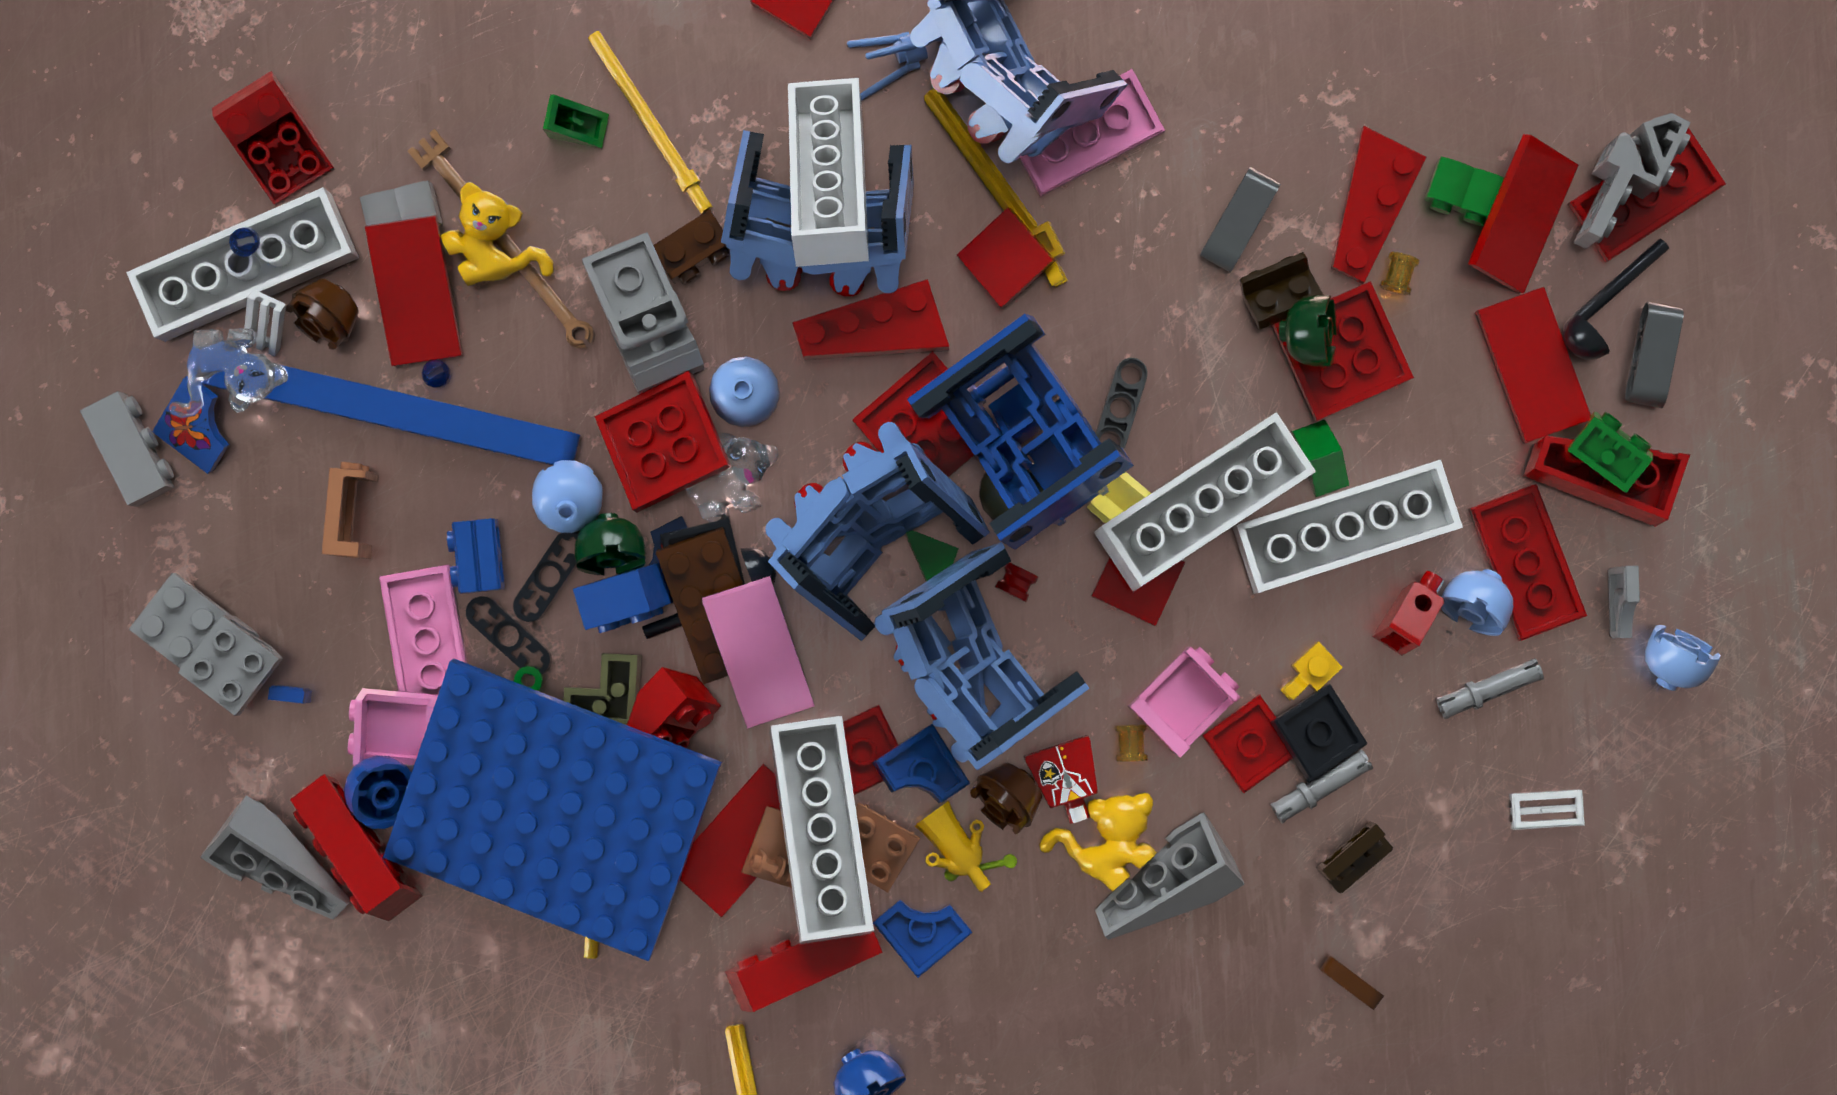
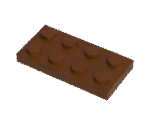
M721 527L656 550V555L703 684L728 676L702 603V598L744 585L724 528Z

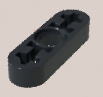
M560 533L556 536L514 599L513 610L519 619L526 622H535L545 615L576 569L575 554L569 553L563 562L570 564L567 570L560 563L551 561L550 557L554 553L557 558H560L564 552L561 542L563 540L571 541L572 538L577 539L578 533ZM548 566L555 567L560 574L558 583L553 587H546L540 580L541 571ZM533 583L541 591L550 593L547 600L543 595H540L535 603L539 608L537 613L530 612L527 615L523 613L525 607L521 604L522 600H531L537 592L530 590Z
M479 596L468 603L466 617L469 623L519 668L528 666L527 664L530 661L529 657L523 652H520L518 658L513 654V652L519 650L524 645L527 638L531 641V644L527 645L526 648L531 653L536 654L541 651L543 654L540 659L543 666L541 668L538 666L534 667L541 674L549 670L552 664V655L548 648L490 597ZM489 604L491 607L488 610L489 615L495 620L499 619L500 614L505 618V620L499 622L494 627L492 634L487 630L493 626L488 620L482 618L478 621L475 618L478 614L475 609L476 605L485 606ZM509 625L515 627L519 633L517 643L510 647L503 645L499 639L501 629Z

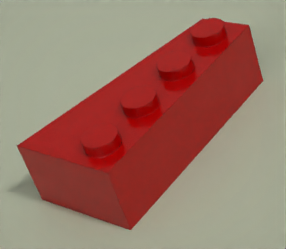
M928 279L898 288L893 293H882L792 322L804 360L949 351V343Z
M1545 436L1534 444L1523 476L1654 527L1669 519L1691 455L1660 452L1661 450L1649 449L1653 453L1652 462L1627 493H1625L1568 451V447L1574 439Z
M323 774L290 799L296 808L293 812L294 817L303 828L310 829L315 837L312 840L314 847L323 857L328 856L334 865L331 868L333 876L341 885L344 886L346 884L353 894L350 897V901L359 913H366L390 921L423 896L416 886L409 887L401 879L400 875L405 871L400 864L383 858L384 853L380 850L383 846V841L373 829L365 825L362 826L351 813L345 803L344 789L337 779Z
M874 931L871 934L800 944L799 940L791 943L789 939H786L769 947L771 951L760 957L757 954H753L738 961V966L725 971V974L741 1011L755 1012L883 952Z

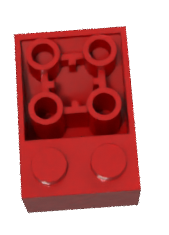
M272 71L212 108L214 120L274 205L334 168L293 101Z
M661 667L638 692L627 725L687 748L690 739L697 731L712 722L714 714L721 705L697 676Z

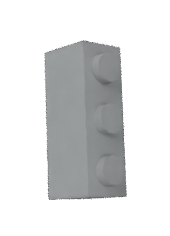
M117 391L80 410L127 505L138 507L175 488L171 481V478L174 477L173 471L164 458L160 460L155 450V447L158 446L157 439L149 427L144 428L139 418L142 415V410L133 396L129 397L128 394Z

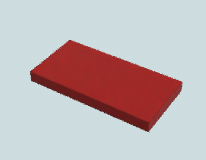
M1689 127L1686 134L1690 135V139L1680 155L1676 154L1670 165L1675 167L1666 186L1661 185L1656 193L1651 192L1643 199L1630 193L1623 206L1619 205L1612 215L1617 218V221L1608 237L1604 236L1600 243H1594L1605 262H1608L1726 185ZM1604 180L1568 203V206L1581 225Z
M1523 134L1468 264L1514 292L1524 294L1579 165L1536 137Z
M437 215L366 225L365 232L391 366L461 356L463 354Z
M1544 287L1476 311L1524 444L1590 420L1591 414Z
M1537 483L1468 509L1491 570L1502 577V582L1507 585L1513 597V611L1510 619L1519 641L1587 616Z
M764 763L693 842L680 877V881L720 917H723L757 878L744 874L741 871L766 807L769 806L780 810L776 775Z

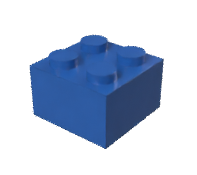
M659 562L573 589L585 630L598 627L599 633L663 614V606L673 603Z

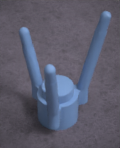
M909 32L848 41L847 46L850 48L893 43V46L866 53L865 58L873 59L895 54L899 64L906 63L903 67L860 93L861 101L906 73L920 69L919 61L928 58L926 47L914 46Z

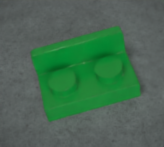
M1594 411L1590 416L1589 422L1568 447V451L1627 493L1652 462L1653 453L1649 451L1652 446L1636 433L1630 437L1620 429L1622 423L1611 414L1604 412L1603 415H1600Z

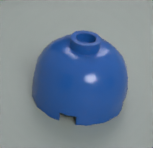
M377 755L363 759L352 768L346 778L344 787L345 803L354 817L371 829L394 826L412 772H410L405 764L390 756Z
M859 1049L848 1053L841 1060L843 1066L838 1070L833 1083L834 1094L891 1095L906 1081V1076L898 1063L886 1053L879 1050H869L861 1053Z

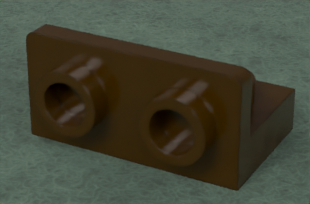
M1304 252L1286 257L1280 262L1264 269L1255 270L1240 279L1243 300L1259 330L1287 319L1288 311L1296 301L1308 296L1324 295L1309 269L1308 258Z
M1370 821L1319 864L1317 869L1338 893H1343L1393 850V847L1384 837L1386 834L1376 823Z

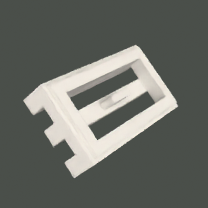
M253 290L247 298L243 343L250 345L254 341L256 342V349L261 351L266 346L269 348L268 354L275 357L281 348L286 304ZM259 302H261V303H260V312H259V321H258V330H257V332H256V329H257V320H258V311H259ZM272 307L274 309L271 335L267 337V326L270 318L269 309Z
M1580 789L1509 794L1511 801L1510 814L1512 815L1511 829L1513 830L1585 826L1583 792ZM1575 798V804L1520 807V801ZM1576 811V818L1521 821L1520 816Z

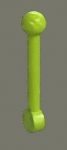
M1007 854L1001 860L980 864L979 868L982 871L1003 866L1014 868L1017 864V859L1014 855ZM948 869L944 873L945 879L948 881H955L959 876L948 872Z

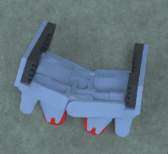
M928 0L927 4L930 12L913 28L910 34L911 42L916 47H926L934 41L942 42L939 46L940 49L936 60L930 70L931 84L936 91L947 95L960 92L966 87L986 103L969 116L967 122L968 132L973 140L980 144H988L1000 140L1008 132L998 148L999 158L1004 163L1015 162L1020 156L1024 155L1038 156L1068 129L1101 118L1128 85L1114 70L1098 73L1096 75L1097 78L1069 84L1066 80L1059 81L1046 68L1034 62L1004 0Z
M743 130L721 243L726 244L727 248L730 249L731 276L737 280L747 279L751 274L753 263L757 257L760 258V264L763 265L766 271L768 283L777 290L788 291L797 287L800 283L803 269V273L812 275L831 273L829 280L832 290L839 295L851 297L862 291L864 279L870 273L871 267H874L878 288L884 293L895 292L899 285L900 263L902 259H906L914 189L912 146L890 145L888 159L890 189L866 191L867 228L874 227V229H868L869 261L796 267L791 228L766 220V218L791 225L790 186L756 177L764 134Z
M893 422L884 423L878 431L884 453L873 449L867 442L854 443L843 456V466L847 473L842 475L843 478L839 476L837 479L827 483L824 488L820 484L809 483L804 485L795 494L794 504L797 522L793 528L780 518L771 519L765 528L767 536L776 547L773 556L768 562L797 593L861 641L875 628V624L871 622L867 615L863 613L847 594L883 553L880 550L882 546L895 541L905 535L906 532L919 527L943 512L954 521L953 524L957 527L956 530L972 545L990 533L972 498L935 466L918 444L910 443L902 434L900 428ZM905 484L909 485V489L888 499L887 501L882 499L884 496L888 495L891 492H895ZM845 536L830 557L824 553L835 537Z
M1002 542L970 552L882 610V614L875 618V627L881 634H894L897 646L893 658L899 662L903 672L909 673L911 680L917 679L914 685L915 692L928 707L927 713L934 720L933 725L946 728L957 741L951 746L953 757L962 763L969 760L976 770H979L1090 689L1078 671H1076L1044 694L1009 650L1006 652L1002 651V642L976 580L990 576L1011 562ZM936 611H946L956 637L952 642L948 640L931 616ZM951 643L955 651L953 655L947 648ZM956 661H959L960 669L954 665ZM984 684L1001 703L990 718L986 714L989 711L985 705Z

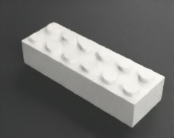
M859 78L788 83L791 235L796 267L869 261L863 119Z
M322 187L126 273L154 338L166 342L247 306V298L253 290L267 296H272L356 260L359 256L332 194Z
M1276 412L1094 531V534L1131 590L1135 591L1316 471Z
M1437 460L1235 525L1232 528L1253 593L1256 594L1463 528L1442 461Z
M842 716L770 726L769 734L800 944L871 934L874 931Z

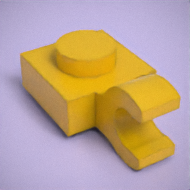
M1047 221L1031 229L1030 231L1056 260L1045 270L1051 286L1056 288L1068 282L1062 267L1056 259L1064 255L1065 252L1051 222Z
M1318 641L1291 665L1298 674L1280 691L1289 701L1299 696L1308 685L1317 692L1343 667Z

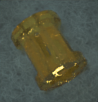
M1390 252L1388 258L1391 261L1386 278L1381 281L1380 287L1393 293L1410 295L1412 289L1409 285L1414 267L1419 265V259L1399 252Z
M1147 725L1115 726V731L1119 733L1120 753L1116 756V761L1148 760V755L1144 753V732L1147 730Z

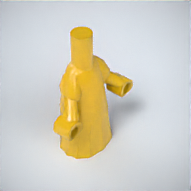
M947 801L915 825L945 857L939 858L937 853L932 852L925 857V864L927 866L945 868L954 875H968L979 892H982L991 885L979 868L983 855L980 841L984 824L981 820H975L969 825V830L972 833L971 839H969L958 821L950 802ZM974 824L979 825V830L974 829ZM931 856L935 858L934 863H931L929 861V858Z

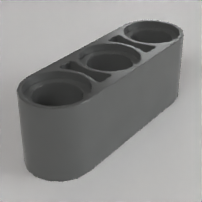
M1250 167L1200 256L1231 273L1281 184Z
M1648 301L1645 303L1639 321L1626 386V401L1657 408L1664 407L1669 393L1683 323L1684 311L1682 308Z
M1137 358L1124 359L1114 371L1095 431L1099 440L1103 434H1114L1118 438L1119 446L1123 449L1127 444L1148 374L1145 364ZM1124 367H1135L1140 374L1139 382L1136 384L1124 382L1121 377V370ZM1114 400H1123L1128 404L1129 414L1127 417L1117 418L1111 413L1110 406Z

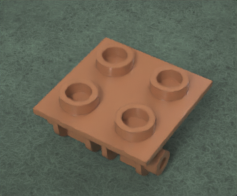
M859 802L856 806L866 880L888 893L919 842L920 837L916 836L915 832H909L897 825L895 820L890 821L886 815L882 816L868 808L869 805H863Z
M767 806L741 872L792 888L781 810Z

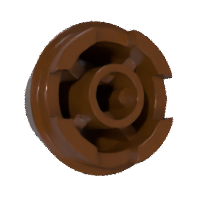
M318 279L294 292L292 300L286 306V312H294L298 317L294 324L314 342H317L320 338L328 341L329 349H336L341 342L348 341L359 313L358 307L350 294L340 285L326 279Z
M1004 763L978 776L977 784L970 791L972 798L976 799L979 796L980 800L984 803L985 806L981 812L991 822L1002 830L1007 825L1013 827L1012 831L1014 834H1018L1024 827L1031 826L1042 799V793L1033 777L1025 770L1019 769L1010 763Z

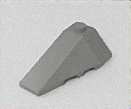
M247 795L233 810L200 857L234 879L242 881L244 876L262 883L261 890L270 894L274 890L286 893L291 896L294 904L333 920L350 902V898L280 818L268 810L262 803L254 801Z
M1204 812L1173 830L1165 838L1168 843L1131 880H1125L1095 909L1103 933L1108 940L1214 903L1245 884L1233 856Z

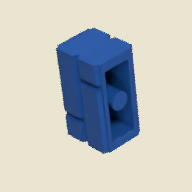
M490 518L452 522L453 530L447 531L449 552H455L456 566L450 567L452 587H458L460 594L505 590L499 520Z

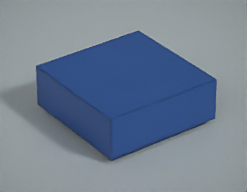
M272 685L269 687L268 700L302 704L310 703L312 691L308 688Z

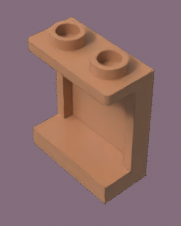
M341 462L340 469L329 468L322 554L371 559L372 545L351 542L357 482L378 481V475L369 472V466L359 463Z

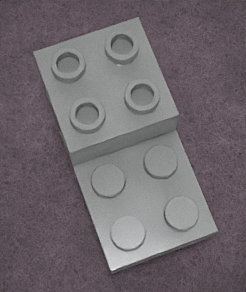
M1669 113L1643 123L1631 134L1626 132L1619 134L1605 147L1592 172V175L1603 179L1604 182L1574 241L1575 244L1587 249L1595 242L1600 243L1604 236L1608 237L1617 221V218L1612 215L1619 205L1623 206L1630 193L1643 199L1651 192L1656 193L1661 185L1666 186L1675 167L1670 165L1676 154L1680 155L1690 139V135L1686 134V131L1691 122L1673 113Z
M648 232L582 259L584 268L610 324L612 336L638 395L686 371L694 374L704 370V363L696 340L686 325L688 323L686 314L676 292L673 291Z
M172 573L129 628L130 631L180 668L179 674L234 716L241 715L283 660L271 645L259 639L256 631L236 616L230 615L177 573Z

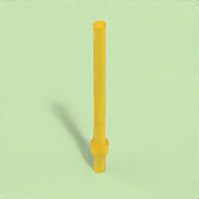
M596 31L592 33L588 40L677 176L676 183L683 193H688L701 214L708 211L713 206L699 186L700 179L693 169H688L601 32Z

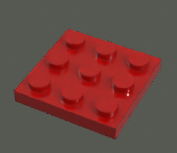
M1371 281L1331 298L1335 303L1337 334L1333 335L1332 344L1329 345L1336 346L1334 362L1331 367L1309 366L1295 360L1288 352L1287 343L1280 342V322L1272 325L1315 422L1414 378Z
M932 351L853 418L852 421L881 453H884L878 436V431L886 422L895 423L910 443L918 444L930 461L945 475L950 477L974 456L973 452L943 410L930 419L922 418L917 415L907 400L948 370Z
M686 371L594 416L631 508L636 513L731 468L697 383L690 371Z

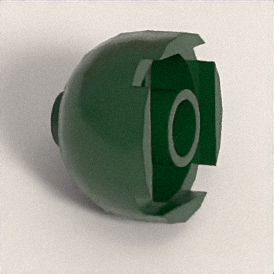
M1331 295L1304 297L1296 301L1289 309L1287 319L1280 321V342H1286L1290 355L1305 365L1316 367L1332 366L1336 346L1329 345L1332 344L1333 335L1337 334L1334 300L1331 299Z
M615 513L598 515L597 520L591 521L581 529L575 541L576 567L579 571L587 574L605 575L604 568H616V574H621L641 568L646 563V546L641 532L635 524L626 519L618 518V515Z

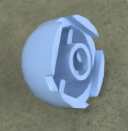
M748 356L732 358L721 364L713 374L709 386L710 402L717 415L728 424L742 428L754 426L767 420L777 408L780 397L778 380L771 368L761 360Z
M560 460L555 462L554 466L548 467L545 471L543 469L538 473L532 488V505L538 519L547 528L560 533H574L580 531L591 521L596 520L602 507L603 486L589 466L577 461Z
M1492 570L1465 571L1453 578L1442 594V598L1445 600L1441 607L1442 611L1455 622H1458L1459 616L1472 622L1473 624L1469 629L1474 632L1488 636L1501 635L1510 621L1513 611V597L1507 585L1502 582V577Z
M1655 625L1645 650V661L1650 671L1658 677L1656 682L1668 690L1675 691L1677 687L1693 688L1707 681L1714 672L1721 655L1717 653L1712 656L1710 654L1712 646L1687 632L1676 629L1675 635L1664 632L1667 626Z

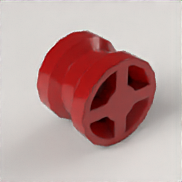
M1009 562L1004 567L1006 573L1003 579L998 580L995 587L1023 602H1027L1029 598L1028 590L1032 584L1037 582L1038 576Z

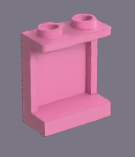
M1187 647L1128 705L1170 750L1180 758L1190 749L1189 746L1230 705L1241 698L1235 692L1239 688L1238 684L1225 672L1220 676L1211 667L1214 660L1201 647L1196 650L1192 647Z
M362 688L356 699L351 700L349 707V720L354 721V733L349 735L348 754L353 755V766L363 759L377 755L390 756L403 764L414 765L438 695Z

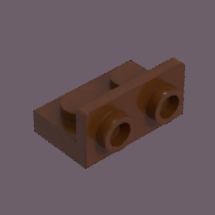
M710 209L653 245L662 266L674 284L679 281L682 284L690 282L700 274L699 268L708 262L715 265L730 255L729 248H727L726 244L721 243L723 229Z

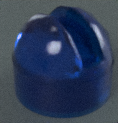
M241 227L231 234L229 244L235 254L247 257L258 250L260 238L258 233L252 228ZM253 236L254 243L238 246L237 239Z
M431 360L422 369V379L432 388H443L451 380V369L441 360ZM439 367L443 368L444 371L435 375L430 380L428 379L427 375Z

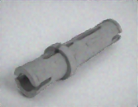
M1535 658L1524 664L1477 683L1470 681L1465 684L1464 688L1436 698L1438 708L1444 719H1448L1471 708L1477 710L1482 708L1483 703L1543 680V671L1540 664L1536 666L1538 661Z
M1360 749L1357 753L1313 781L1306 784L1304 782L1297 784L1296 790L1270 805L1273 811H1276L1275 815L1283 824L1286 820L1307 807L1313 809L1317 806V801L1365 772L1372 770V763L1367 762L1369 758Z

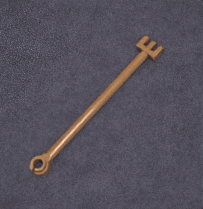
M433 129L429 134L438 143L435 147L432 148L425 138H422L419 144L427 152L421 157L419 151L413 146L407 151L424 171L433 165L460 198V191L466 183L443 156L451 148L440 134ZM507 233L494 240L511 259L522 253ZM529 263L523 270H520V273L567 329L566 339L568 343L576 349H587L583 340H575L573 336L577 328H583L586 332L584 338L593 344L595 332L591 325L574 317L534 266Z

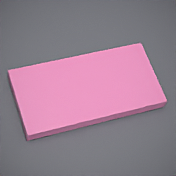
M1133 69L1119 75L1128 85L1101 118L1068 129L1038 156L1024 155L1019 157L1040 197L1165 132Z
M451 565L379 577L398 692L438 695L449 662L454 658L467 663L455 587H452L450 577Z
M770 576L702 598V603L747 729L814 707V701Z

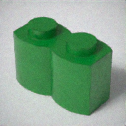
M1441 156L1437 161L1424 200L1430 202V208L1437 212L1450 214L1451 210L1465 214L1463 218L1465 221L1484 226L1505 177Z

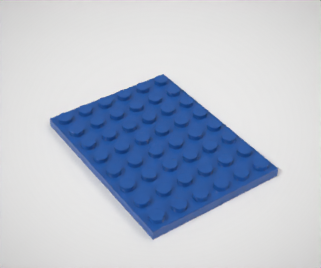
M453 658L446 670L383 858L649 961L656 947L722 762Z

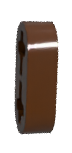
M1331 955L1320 968L1323 973L1373 1010L1384 997L1383 994Z

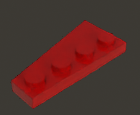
M1366 126L1361 128L1359 146L1353 165L1344 215L1331 269L1361 284L1366 281L1427 158Z

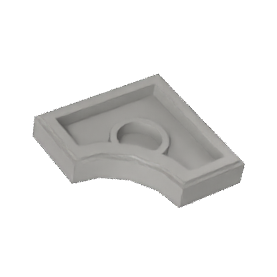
M1639 566L1609 568L1610 637L1632 638L1634 611L1636 605L1640 602Z

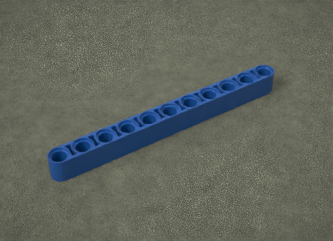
M205 348L198 381L204 385L239 393L238 389H240L237 381L242 380L245 382L242 394L553 466L555 462L560 460L575 461L581 436L556 428ZM237 366H247L243 373L238 376L234 375V370ZM255 369L259 374L262 372L265 375L252 377L251 370Z

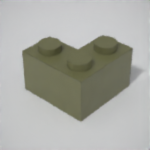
M602 653L600 688L564 687L563 701L627 725L637 694L640 691L642 655Z

